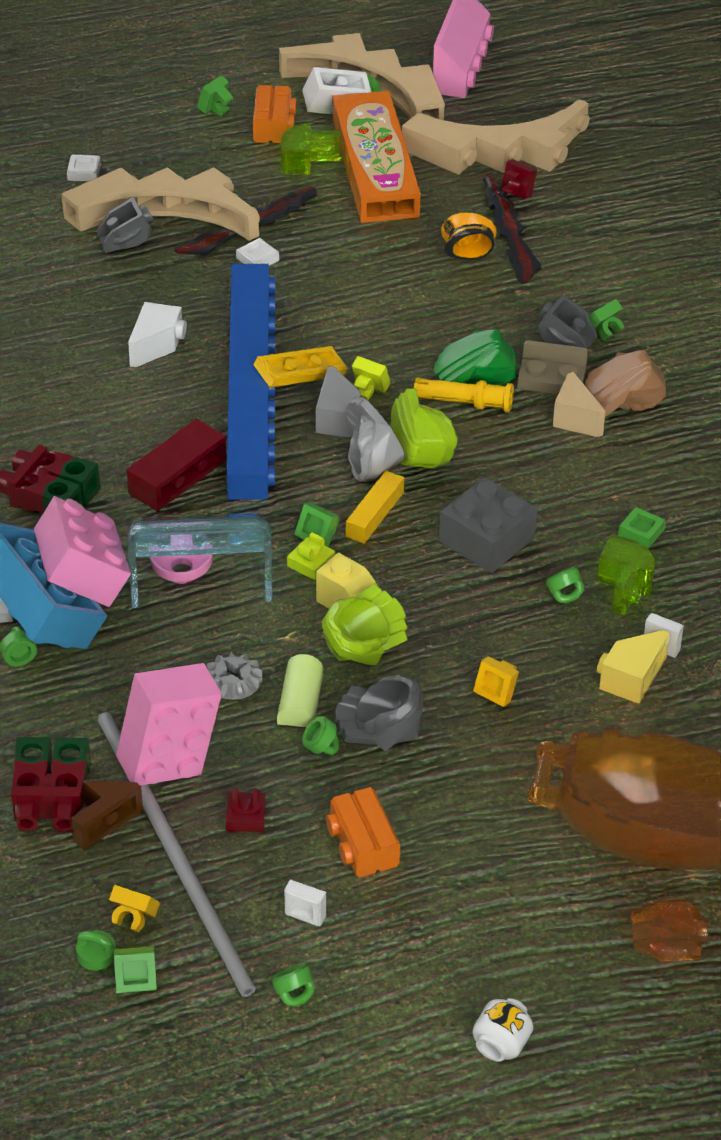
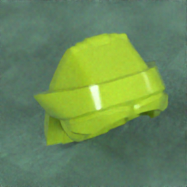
M416 388L406 389L404 393L401 392L399 398H396L393 403L390 423L391 429L404 451V459L399 464L424 468L445 465L453 457L458 440L452 421L443 412L419 404Z
M374 583L356 597L339 599L330 607L322 619L323 635L331 653L334 654L338 661L353 660L367 665H377L385 650L408 640L406 634L408 627L405 621L407 617L404 608L398 600L392 598L386 590L381 591Z

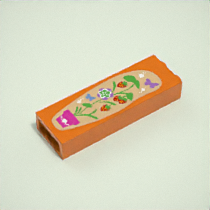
M380 91L332 96V120L360 222L420 218L421 193L390 92Z

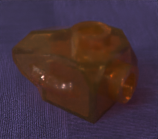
M668 899L659 901L647 908L630 911L629 917L632 925L633 945L637 951L652 955L661 962L700 961L702 942H707L708 925L706 918H700L697 907L685 899Z

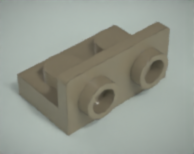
M526 340L523 346V359L519 371L517 389L559 394L567 374L574 372L584 384L588 349Z

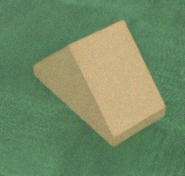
M574 372L568 373L555 401L553 427L594 437L603 436L605 409Z

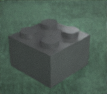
M483 477L440 511L439 542L493 573L535 538L537 507Z

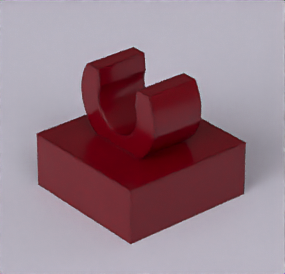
M514 159L507 161L501 186L503 188L502 191L524 199L532 197L538 169Z
M238 789L228 792L226 831L264 832L266 793H260L258 789H253V793L239 792Z

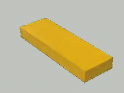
M332 346L257 356L253 364L270 388L323 380L328 366L335 367L343 376L348 370Z

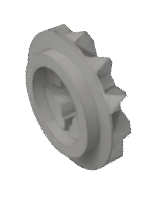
M231 651L228 657L225 658L217 655L215 662L207 663V669L222 693L221 698L235 700L248 697L255 693L262 683V670L259 668L258 661L249 660L246 653L236 657ZM227 671H232L233 673L240 672V679L232 674L227 676Z

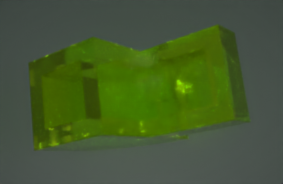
M311 123L299 124L289 128L281 138V174L310 175L311 161H340V130H311Z
M611 534L600 555L597 581L615 586L612 612L626 615L631 603L637 604L641 594L650 597L655 561L651 552L642 544Z

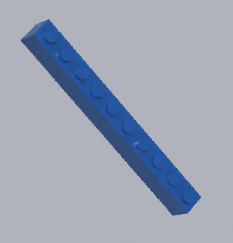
M231 264L227 450L228 500L268 499V486H275V466H268V463H275V443H268V441H275V421H269V419H275V399H269V397H275V387L270 388L253 365L257 356L275 354V336H269L275 335V316H269L275 315V296H269L275 295V276H269V264Z

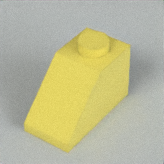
M338 552L316 571V601L330 609L337 600L356 597L374 583L377 585V583L364 566Z
M661 630L616 641L609 654L604 652L597 666V673L601 674L599 689L640 704L667 657L670 632Z

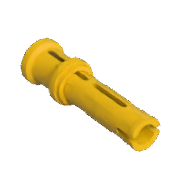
M417 377L414 383V388H416L418 398L474 404V407L481 410L484 407L502 408L504 412L509 413L512 408L514 395L512 383L500 386L490 385L486 381L480 380L476 384H466Z

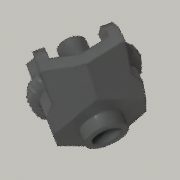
M133 197L108 211L105 219L98 226L96 234L106 253L132 248L148 240L153 232L149 223L154 221L146 205L144 204L140 207Z
M563 294L554 304L548 301L538 315L542 319L538 325V330L541 338L547 343L589 349L597 338L596 329L589 320L588 313Z

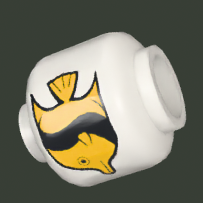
M511 998L507 1000L494 999L487 1003L476 1021L472 1032L479 1052L491 1060L501 1062L504 1059L516 1058L520 1054L534 1027L532 1019L527 1013V1008L521 1002Z

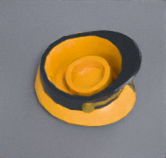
M475 213L453 214L445 220L441 227L442 237L446 241L444 251L450 257L465 260L479 259L488 255L494 248V240L497 234L496 227L491 220Z

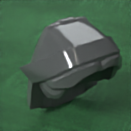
M400 674L381 678L376 684L371 685L367 689L351 685L348 693L343 694L342 700L337 704L333 722L338 729V735L343 736L344 742L379 745L384 751L391 748L395 743L416 739L421 728L423 691L416 680Z

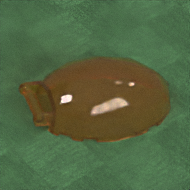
M604 728L602 734H588L584 730L572 733L569 746L551 741H544L538 744L536 749L538 763L534 782L529 786L527 797L531 803L559 810L569 826L593 845L638 865L697 873L721 869V752L670 735L646 731L642 732L641 737L619 734L620 728ZM553 766L563 768L559 786L549 784Z

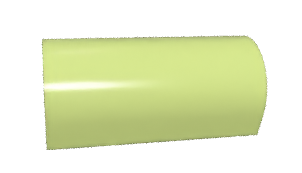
M299 654L289 659L278 709V725L307 727L315 719L323 678V665L317 658L311 655Z

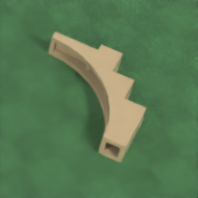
M360 33L332 36V42L279 48V72L281 78L309 77L313 67L366 72L367 75L375 77L380 82L381 91L390 92L393 103L409 119L419 112L444 120L445 103L430 65L401 67L394 49L366 51Z
M579 99L567 108L548 117L525 123L495 126L459 124L418 112L402 125V134L408 153L458 175L475 161L504 173L506 163L511 159L516 161L522 160L550 172L566 159L568 154L566 146L588 127L590 120L588 116L589 103Z
M168 167L140 180L130 175L123 168H118L61 193L64 219L80 232L100 225L108 211L134 197L140 207L144 204L146 205L151 216L193 218L232 230L249 241L259 237L258 223L260 217L258 211L239 198L237 194L233 193L234 186L232 180L214 167L186 180Z

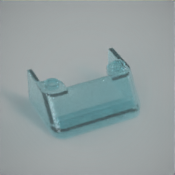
M257 513L144 517L135 520L130 525L127 538L129 569L131 572L132 608L139 607L138 557L263 552L265 602H272L271 527L264 516Z

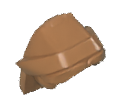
M645 350L627 354L617 352L614 359L588 373V378L584 380L586 388L605 409V416H608L618 407L632 409L633 411L654 408L666 397V383L662 371Z

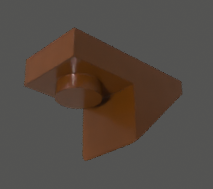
M83 781L86 807L82 808L72 817L74 842L85 851L143 811L141 786L137 782Z

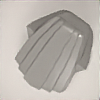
M356 396L347 406L346 424L353 430L348 460L356 480L369 482L376 480L385 471L401 463L404 459V451L391 426L388 425L379 412L368 400Z

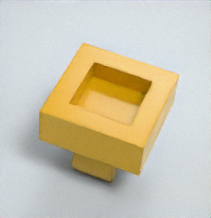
M489 656L481 661L473 692L502 707L506 706L511 702L519 674V671L516 670L517 666L505 660L499 662Z
M114 885L109 898L110 901L119 905L112 914V923L121 926L124 916L132 913L134 920L131 929L136 932H140L144 927L145 918L143 914L156 917L160 902L150 896Z

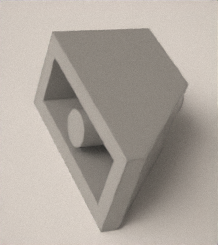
M328 366L316 405V433L351 438L353 430L346 424L347 406L354 397H360L361 392L335 367Z

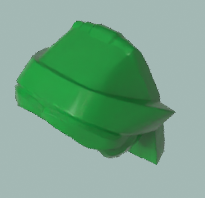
M474 329L471 335L444 348L443 352L439 354L433 370L441 381L476 384V382L483 380L490 385L503 386L516 377L517 365L514 349L501 336L499 330L479 331Z

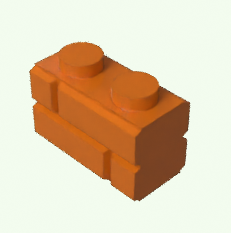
M259 85L257 87L253 114V140L255 142L269 143V141H272V143H286L289 132H294L297 100L296 98H291L289 86H276L273 88L272 85Z
M368 787L354 791L352 795L346 793L335 796L330 800V814L326 815L329 834L331 837L338 836L341 842L339 843L341 860L345 866L351 864L358 878L375 874L377 870L382 872L393 869L400 864V843L374 789Z

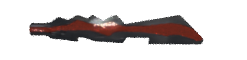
M487 174L483 177V182L486 186V198L489 209L494 210L495 223L500 237L507 238L511 247L506 252L521 284H526L541 268V264L519 235L524 230V226L516 220L518 212L514 210V203L507 198V193L502 191L503 188L498 185L494 175Z
M310 186L271 201V204L256 209L260 217L259 227L264 223H274L275 219L286 217L289 212L299 209L303 203L317 196L316 189ZM227 228L219 231L212 229L175 247V253L207 255L236 236L237 233Z

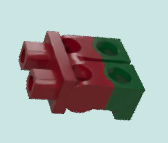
M38 445L32 453L19 449L12 460L14 473L6 470L0 471V492L9 495L10 506L17 509L22 507L31 512L39 511L44 513L54 496L65 501L72 499L86 507L101 489L98 463L57 451L48 452L47 447Z
M16 737L11 799L14 818H17V825L20 831H34L38 828L39 819H52L53 828L58 831H73L72 817L83 808V781H87L88 773H90L91 755L89 738H55L52 757L50 737ZM29 748H38L43 754L42 756H25L24 751ZM72 748L78 750L81 754L79 757H62V751Z

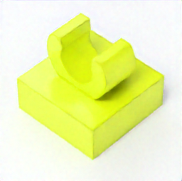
M357 356L352 369L356 379L354 386L361 392L360 397L369 400L374 389L385 393L391 383L387 367Z
M312 532L309 537L287 556V566L316 580V571L335 556V551L324 545L325 540L323 537Z

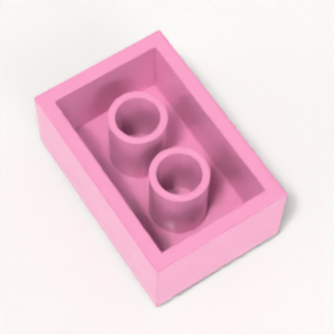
M54 496L34 528L47 580L110 607L131 575L114 521L104 513L97 512L94 514L85 510L81 504L72 499L65 501Z
M204 663L134 673L116 754L130 782H137L141 786L190 778L202 774L222 695Z

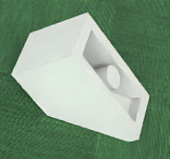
M313 67L302 92L307 112L332 114V96L371 92L366 72Z
M144 302L128 341L131 367H138L176 350L179 340L185 338L187 322L182 320V307Z

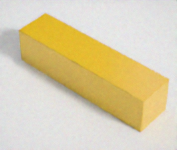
M389 471L383 473L346 520V537L365 544L404 493V477Z

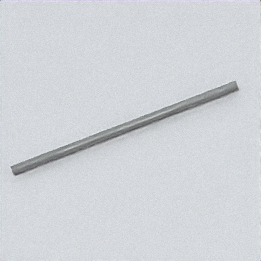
M105 712L98 716L97 721L116 755L121 733L112 715L109 712ZM148 784L141 785L143 809L242 997L252 995L256 988Z

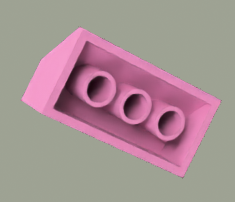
M452 0L434 44L433 75L441 95L466 98L469 88H474L476 72L481 70L482 57H486L488 42L492 41L494 25H490V13L478 0Z

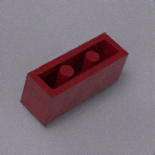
M196 418L127 468L128 494L158 512L226 461V436Z

